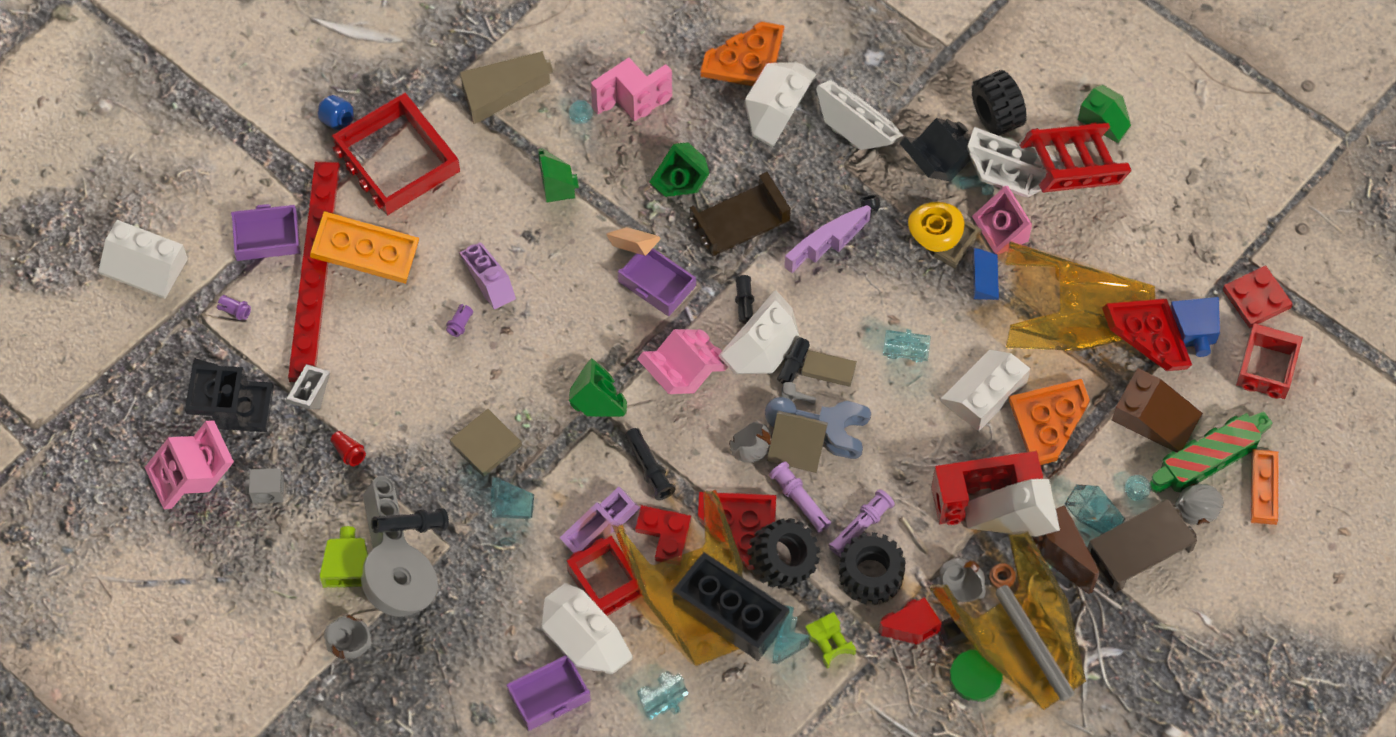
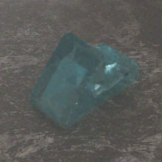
M786 606L790 609V612L776 637L772 661L775 664H779L809 645L808 635L795 633L798 617L793 616L794 607Z

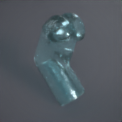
M978 175L959 178L961 190L981 187L983 195L994 193L993 185L980 181Z

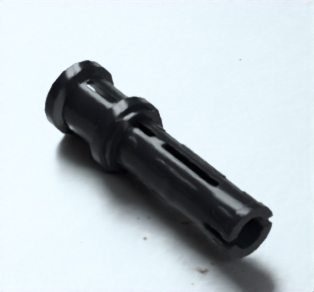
M630 429L626 432L625 437L643 467L645 481L650 483L654 490L653 496L656 500H664L670 497L676 488L673 484L669 483L665 475V468L656 462L640 429Z
M438 508L435 511L429 512L421 509L414 514L374 516L371 520V528L374 529V533L416 530L420 533H425L432 529L445 531L449 524L448 514L444 508Z

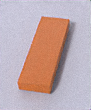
M1253 449L1251 452V523L1277 525L1279 451Z

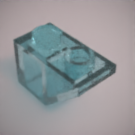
M1076 484L1064 503L1079 522L1101 534L1117 527L1126 520L1099 486Z

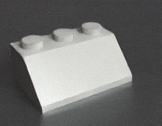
M117 220L105 239L98 272L103 276L165 299L188 258L183 244Z
M989 350L940 401L979 432L1008 403L1009 397L1015 395L1028 382L1030 368L1012 353Z

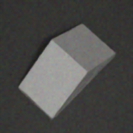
M306 364L287 396L286 402L307 409H320L330 371Z

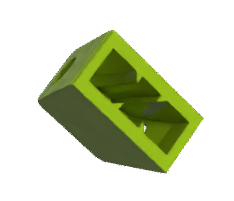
M341 527L340 539L327 540L320 571V580L323 588L362 587L363 565L368 552L365 539L355 538L356 529L354 527Z

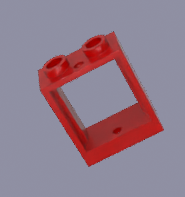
M1254 323L1249 334L1236 386H1240L1247 391L1267 394L1271 398L1285 399L1291 386L1303 337ZM1254 345L1290 355L1283 383L1247 373Z
M612 536L596 540L590 548L583 552L577 551L573 553L569 560H567V571L578 588L582 589L606 616L645 594L643 582ZM611 551L630 581L599 599L579 568Z

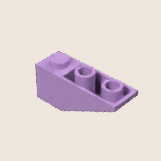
M481 242L459 252L483 296L493 309L516 300L509 276Z

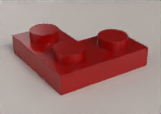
M641 505L635 532L660 537L655 561L680 566L692 515Z

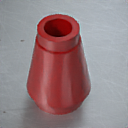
M337 431L331 436L330 442L346 465L354 467L364 460L366 452L362 444L342 431Z

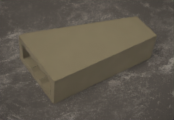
M543 51L460 72L461 86L474 124L483 121L550 84L549 74L553 73L550 59L545 60Z

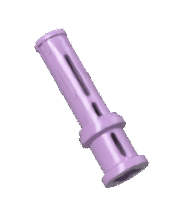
M787 462L779 464L770 472L769 477L772 480L775 479L780 485L784 496L793 499L817 529L818 533L823 532V527L826 530L831 525V521L828 520L803 489L802 480L796 478L791 472Z
M878 489L875 492L876 496L867 505L863 504L861 506L860 514L828 545L835 555L841 557L847 543L851 544L852 538L855 536L859 538L871 524H877L880 521V516L888 508L891 509L895 506L893 499L885 491Z

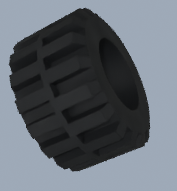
M998 70L973 81L971 88L973 104L980 121L990 133L1000 136L1026 123L1027 112L1023 95L1015 80L1005 70Z
M785 518L779 519L762 527L754 534L755 537L749 542L752 547L748 549V555H751V559L748 562L750 566L753 565L755 568L752 571L754 575L759 574V581L762 583L768 582V586L772 588L777 586L778 589H784L811 577L810 574L816 571L815 565L820 560L817 557V554L820 553V547H816L815 542H818L816 536H811L812 530L809 527L805 529L803 522L795 523V519L791 518L787 520ZM778 541L783 543L790 552V566L783 563L777 554Z
M872 532L871 536L863 533L860 539L856 536L852 538L851 544L847 543L840 557L839 581L841 585H844L843 590L845 593L851 592V598L855 601L857 598H860L862 604L872 601V605H878V600H882L885 603L889 600V595L893 598L897 594V590H900L904 579L906 560L903 557V550L901 547L897 548L895 540L889 542L888 536L884 534L882 538L877 537V533ZM874 560L880 562L887 572L879 577H868L862 574L857 566L864 561Z

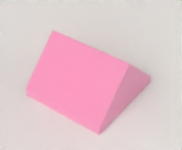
M1004 186L972 216L977 226L982 229L981 232L990 247L997 255L1029 241L1032 223L1008 186Z

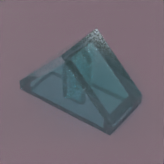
M493 478L490 499L492 517L532 518L534 494L501 479Z

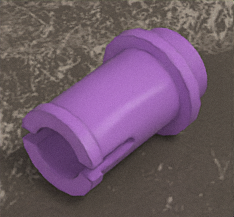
M222 295L218 301L222 306L217 305V309L236 316L237 320H246L250 315L251 306L246 301L239 302L226 295Z
M460 304L452 320H448L446 323L447 332L455 337L465 332L464 327L472 316L473 310L467 305L464 307V304Z

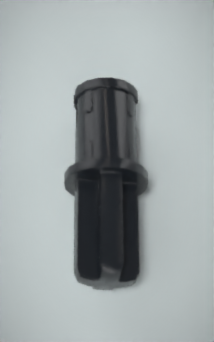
M740 275L735 279L737 287L735 302L738 304V320L742 324H746L753 316L752 303L754 302V296L751 291V277Z
M797 338L790 354L785 357L784 360L786 362L777 377L781 384L785 382L793 383L799 368L803 367L802 361L810 347L807 339Z

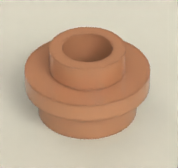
M997 564L990 570L989 579L996 588L1003 585L1011 587L1015 582V571L1008 564ZM1003 574L1007 579L1000 580L997 576Z

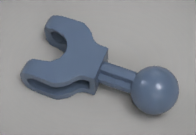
M785 397L774 398L767 404L765 418L773 428L778 411L827 422L828 426L824 443L833 455L849 459H857L862 455L863 446L861 441L849 436L844 428L850 425H866L871 419V411L867 406L844 401L831 408L822 406L820 415L798 410L795 404Z

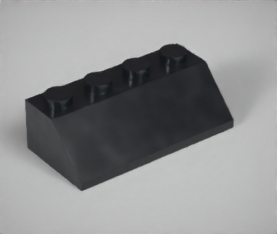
M705 552L701 554L672 590L674 605L757 661L761 659L772 645L790 612L788 607Z

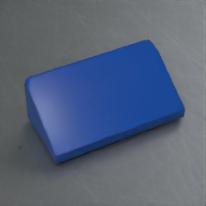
M974 248L973 251L974 299L999 300L997 254Z

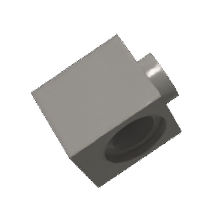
M281 468L250 469L249 479H245V493L250 495L253 504L284 502V477Z

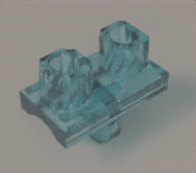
M906 329V332L886 330L883 356L897 359L898 357L912 359L914 362L928 361L931 336L914 334L909 329Z
M666 671L659 676L658 683L660 686L654 691L649 686H644L637 692L645 715L649 720L660 713L663 715L669 710L674 715L680 712L677 704L684 700L683 697L688 694V690L684 685V678L679 673L674 676L669 671Z

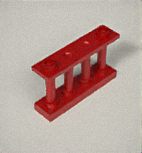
M1091 123L1089 125L1050 129L1035 128L1027 132L1026 137L1019 145L1021 149L1035 147L1047 172L1045 178L1039 184L1042 193L1118 185L1123 182L1132 169L1129 163L1117 164L1113 161L1102 139V136L1110 128L1108 123ZM1084 142L1094 143L1104 165L1098 166L1094 164ZM1065 144H1074L1085 167L1079 168L1074 165ZM1045 146H1055L1065 169L1059 170L1055 168Z

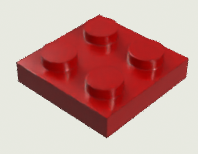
M1266 265L1225 284L1222 289L1249 329L1252 328L1254 323L1260 324L1291 309L1293 305Z

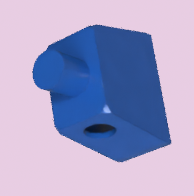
M1219 297L1172 301L1170 308L1185 347L1194 346L1196 356L1205 357L1211 354L1210 345L1217 343L1220 334Z

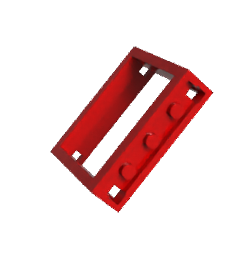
M406 92L332 135L334 141L332 149L339 159L343 158L345 160V166L349 173L359 178L358 182L365 193L369 191L373 196L372 201L379 210L382 208L387 216L461 172L458 157ZM404 115L442 164L386 197L348 147Z

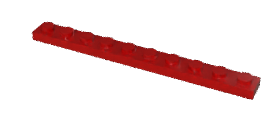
M315 162L288 373L289 382L296 383L306 364L313 367L317 365L329 262L311 258L310 253L324 211L335 214L340 172L338 162Z

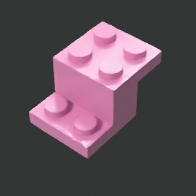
M627 58L591 82L592 109L599 115L603 111L610 110L615 103H618L634 122L641 117H646L654 108L660 104L664 105L672 97V70L665 64L646 76L630 58Z
M674 329L657 351L642 352L637 358L668 394L695 393L712 372L725 371L728 368L719 358L722 350L715 347L709 341L710 337L708 334L700 329Z
M205 421L194 436L168 437L144 468L163 509H172L184 494L210 492L234 461L215 421Z

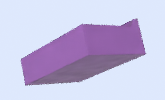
M269 204L258 205L256 209L231 212L234 253L237 261L301 254L298 214L295 205L271 207Z
M653 248L646 256L636 253L623 269L618 270V282L668 317L696 287V277Z
M567 656L506 684L507 691L528 731L591 701L590 691L585 686L575 665Z

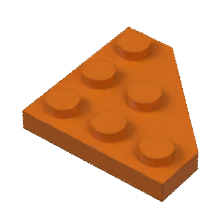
M761 21L754 25L750 31L744 34L741 32L726 40L725 44L717 49L712 48L706 51L701 68V77L754 86L766 64L777 63L785 25Z
M1082 379L1009 397V403L1026 451H1037L1040 465L1058 460L1090 402Z

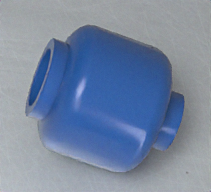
M330 95L319 104L318 118L328 127L342 130L352 123L354 117L353 107L348 101L338 96Z

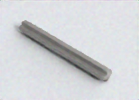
M1007 585L999 587L995 592L996 597L1061 701L1070 699L1074 694L1073 689L1011 589Z

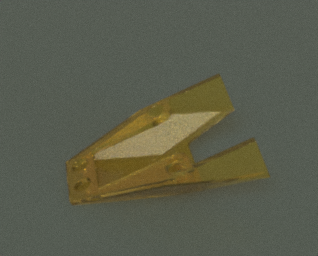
M1009 241L1006 265L1055 267V276L1059 281L1060 310L1053 314L1011 324L1006 348L1083 351L1122 341L1123 339L1110 331L1102 307L1107 303L1155 300L1154 285L1078 260Z
M716 489L704 491V545L701 548L655 565L650 564L626 535L623 524L616 523L612 525L643 600L695 666L740 650L674 605L672 590L703 552L743 577V563Z
M1012 532L1008 534L1019 582V588L1013 594L1074 690L1086 682L1068 599L1029 532ZM935 584L928 587L979 654L1042 710L1047 709L1060 700L1001 603H998L979 617L973 618L959 606L947 584Z

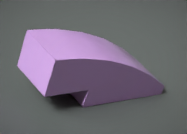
M618 486L601 504L598 502L594 504L560 539L573 553L577 551L583 552L590 548L596 540L600 538L605 539L640 510V507L625 490Z

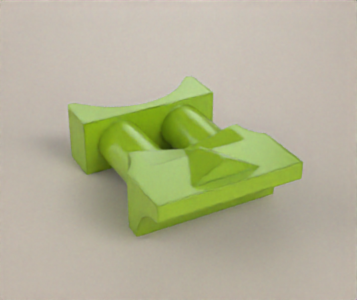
M834 612L805 626L810 641L817 646L819 645L824 654L822 661L827 669H829L831 661L837 655L845 653L856 654V648L852 641L847 643L843 637L840 621ZM833 639L838 648L833 650L828 640Z

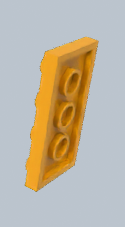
M324 211L310 257L406 284L419 238Z

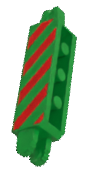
M1264 411L1253 416H1249L1247 413L1240 417L1233 416L1225 423V426L1219 429L1216 427L1212 428L1204 435V438L1188 442L1183 450L1178 453L1173 451L1167 454L1162 460L1161 468L1153 473L1149 488L1158 494L1170 487L1175 492L1181 493L1189 485L1200 483L1250 454L1253 449H1257L1261 435L1271 428L1273 422Z

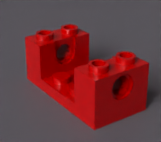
M1037 451L935 466L931 489L939 525H957L961 521H965V506H968L969 502L968 494L988 488L999 490L1005 486L1030 479H1044Z

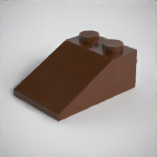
M1137 368L1115 407L1111 421L1178 453L1183 450L1203 413L1162 379Z
M1063 505L1055 509L1060 531L1042 536H1031L1030 543L1035 552L1038 551L1045 562L1087 594H1090L1094 591L1100 572L1066 506Z

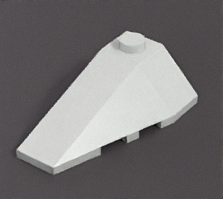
M1030 479L970 500L968 506H965V518L968 529L1027 536H1042L1060 531L1049 479Z

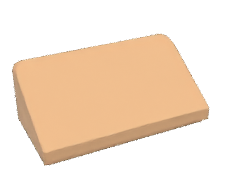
M628 227L606 234L613 247L644 256L661 239L659 236Z

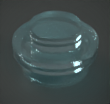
M578 100L571 105L569 116L576 123H586L593 116V108L588 102Z
M1140 475L1131 476L1125 483V492L1133 500L1145 499L1151 491L1148 479Z

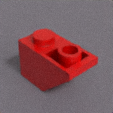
M924 597L918 601L916 599L909 601L897 613L890 612L883 616L878 632L884 637L918 645L939 633L942 622Z

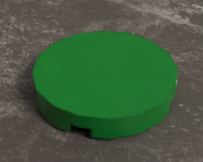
M980 649L968 650L959 654L953 661L950 670V684L954 691L968 701L984 702L993 698L1000 690L1003 680L1002 667L997 658L989 652Z

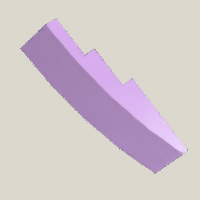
M866 205L846 213L823 225L803 239L785 256V269L793 273L807 258L816 263L830 247L839 252L870 220L871 207Z

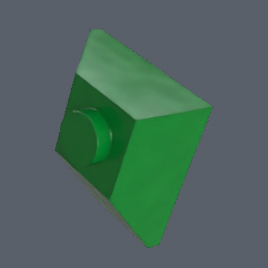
M1105 85L1093 88L1080 106L1077 120L1085 125L1108 123L1110 128L1104 136L1116 143L1121 141L1131 127L1124 97Z
M689 142L673 144L649 183L665 197L698 193L710 174L706 158Z
M543 148L538 149L546 203L574 199L575 189L579 188L577 174H572L571 165Z
M591 358L570 388L569 402L576 411L584 413L587 417H623L627 414V400L622 393L617 395L613 385L614 379L609 372Z

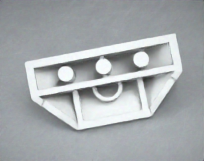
M797 62L767 63L744 101L752 136L773 148L814 80L816 73Z
M832 80L818 85L816 90L825 123L835 133L841 134L849 140L850 144L855 148L864 150L887 146L902 140L903 134L899 132L898 128L857 95L837 86V83Z
M974 127L967 151L980 181L1001 189L1004 186H1008L1012 193L1026 198L1042 191L1039 184L1045 178L1047 172L1036 149H1021L1020 143ZM1050 155L1055 168L1059 170L1064 169L1061 159Z
M775 290L719 354V358L734 374L773 373L791 352L797 338L800 337L793 308Z
M564 583L545 597L541 629L561 652L572 661L575 667L614 674L632 660L633 657L618 628L582 589Z

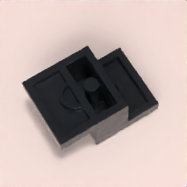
M935 118L918 138L905 136L899 143L926 176L932 179L951 182L969 161H972L967 151L970 136L967 134L968 129L959 121L953 122L949 119Z
M192 364L185 412L189 415L212 416L218 429L267 432L274 385L273 382L247 381L243 367Z

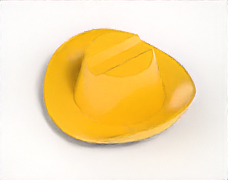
M928 202L920 205L910 214L908 227L914 239L924 248L934 252H943L953 248L960 241L964 231V218L960 210L954 205L944 202Z

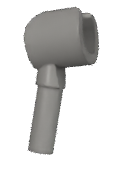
M785 382L781 388L782 397L788 398L791 401L800 399L813 404L816 402L815 397L796 392V385L792 382Z

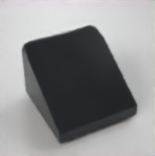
M958 613L941 621L940 632L945 647L960 645L976 639L968 616Z

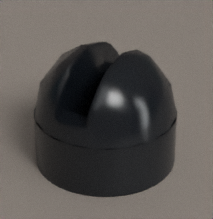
M868 195L860 199L861 207L868 205L871 209H874L875 213L878 212L880 208L879 195Z

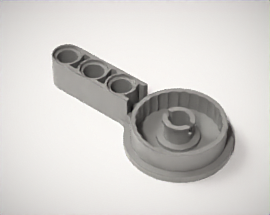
M378 476L363 494L373 550L368 554L363 565L362 587L368 600L378 610L391 616L404 617L420 612L431 604L437 593L438 580L430 561L420 551L406 542L403 531L373 532L371 520L374 516L400 515L393 482L386 476Z

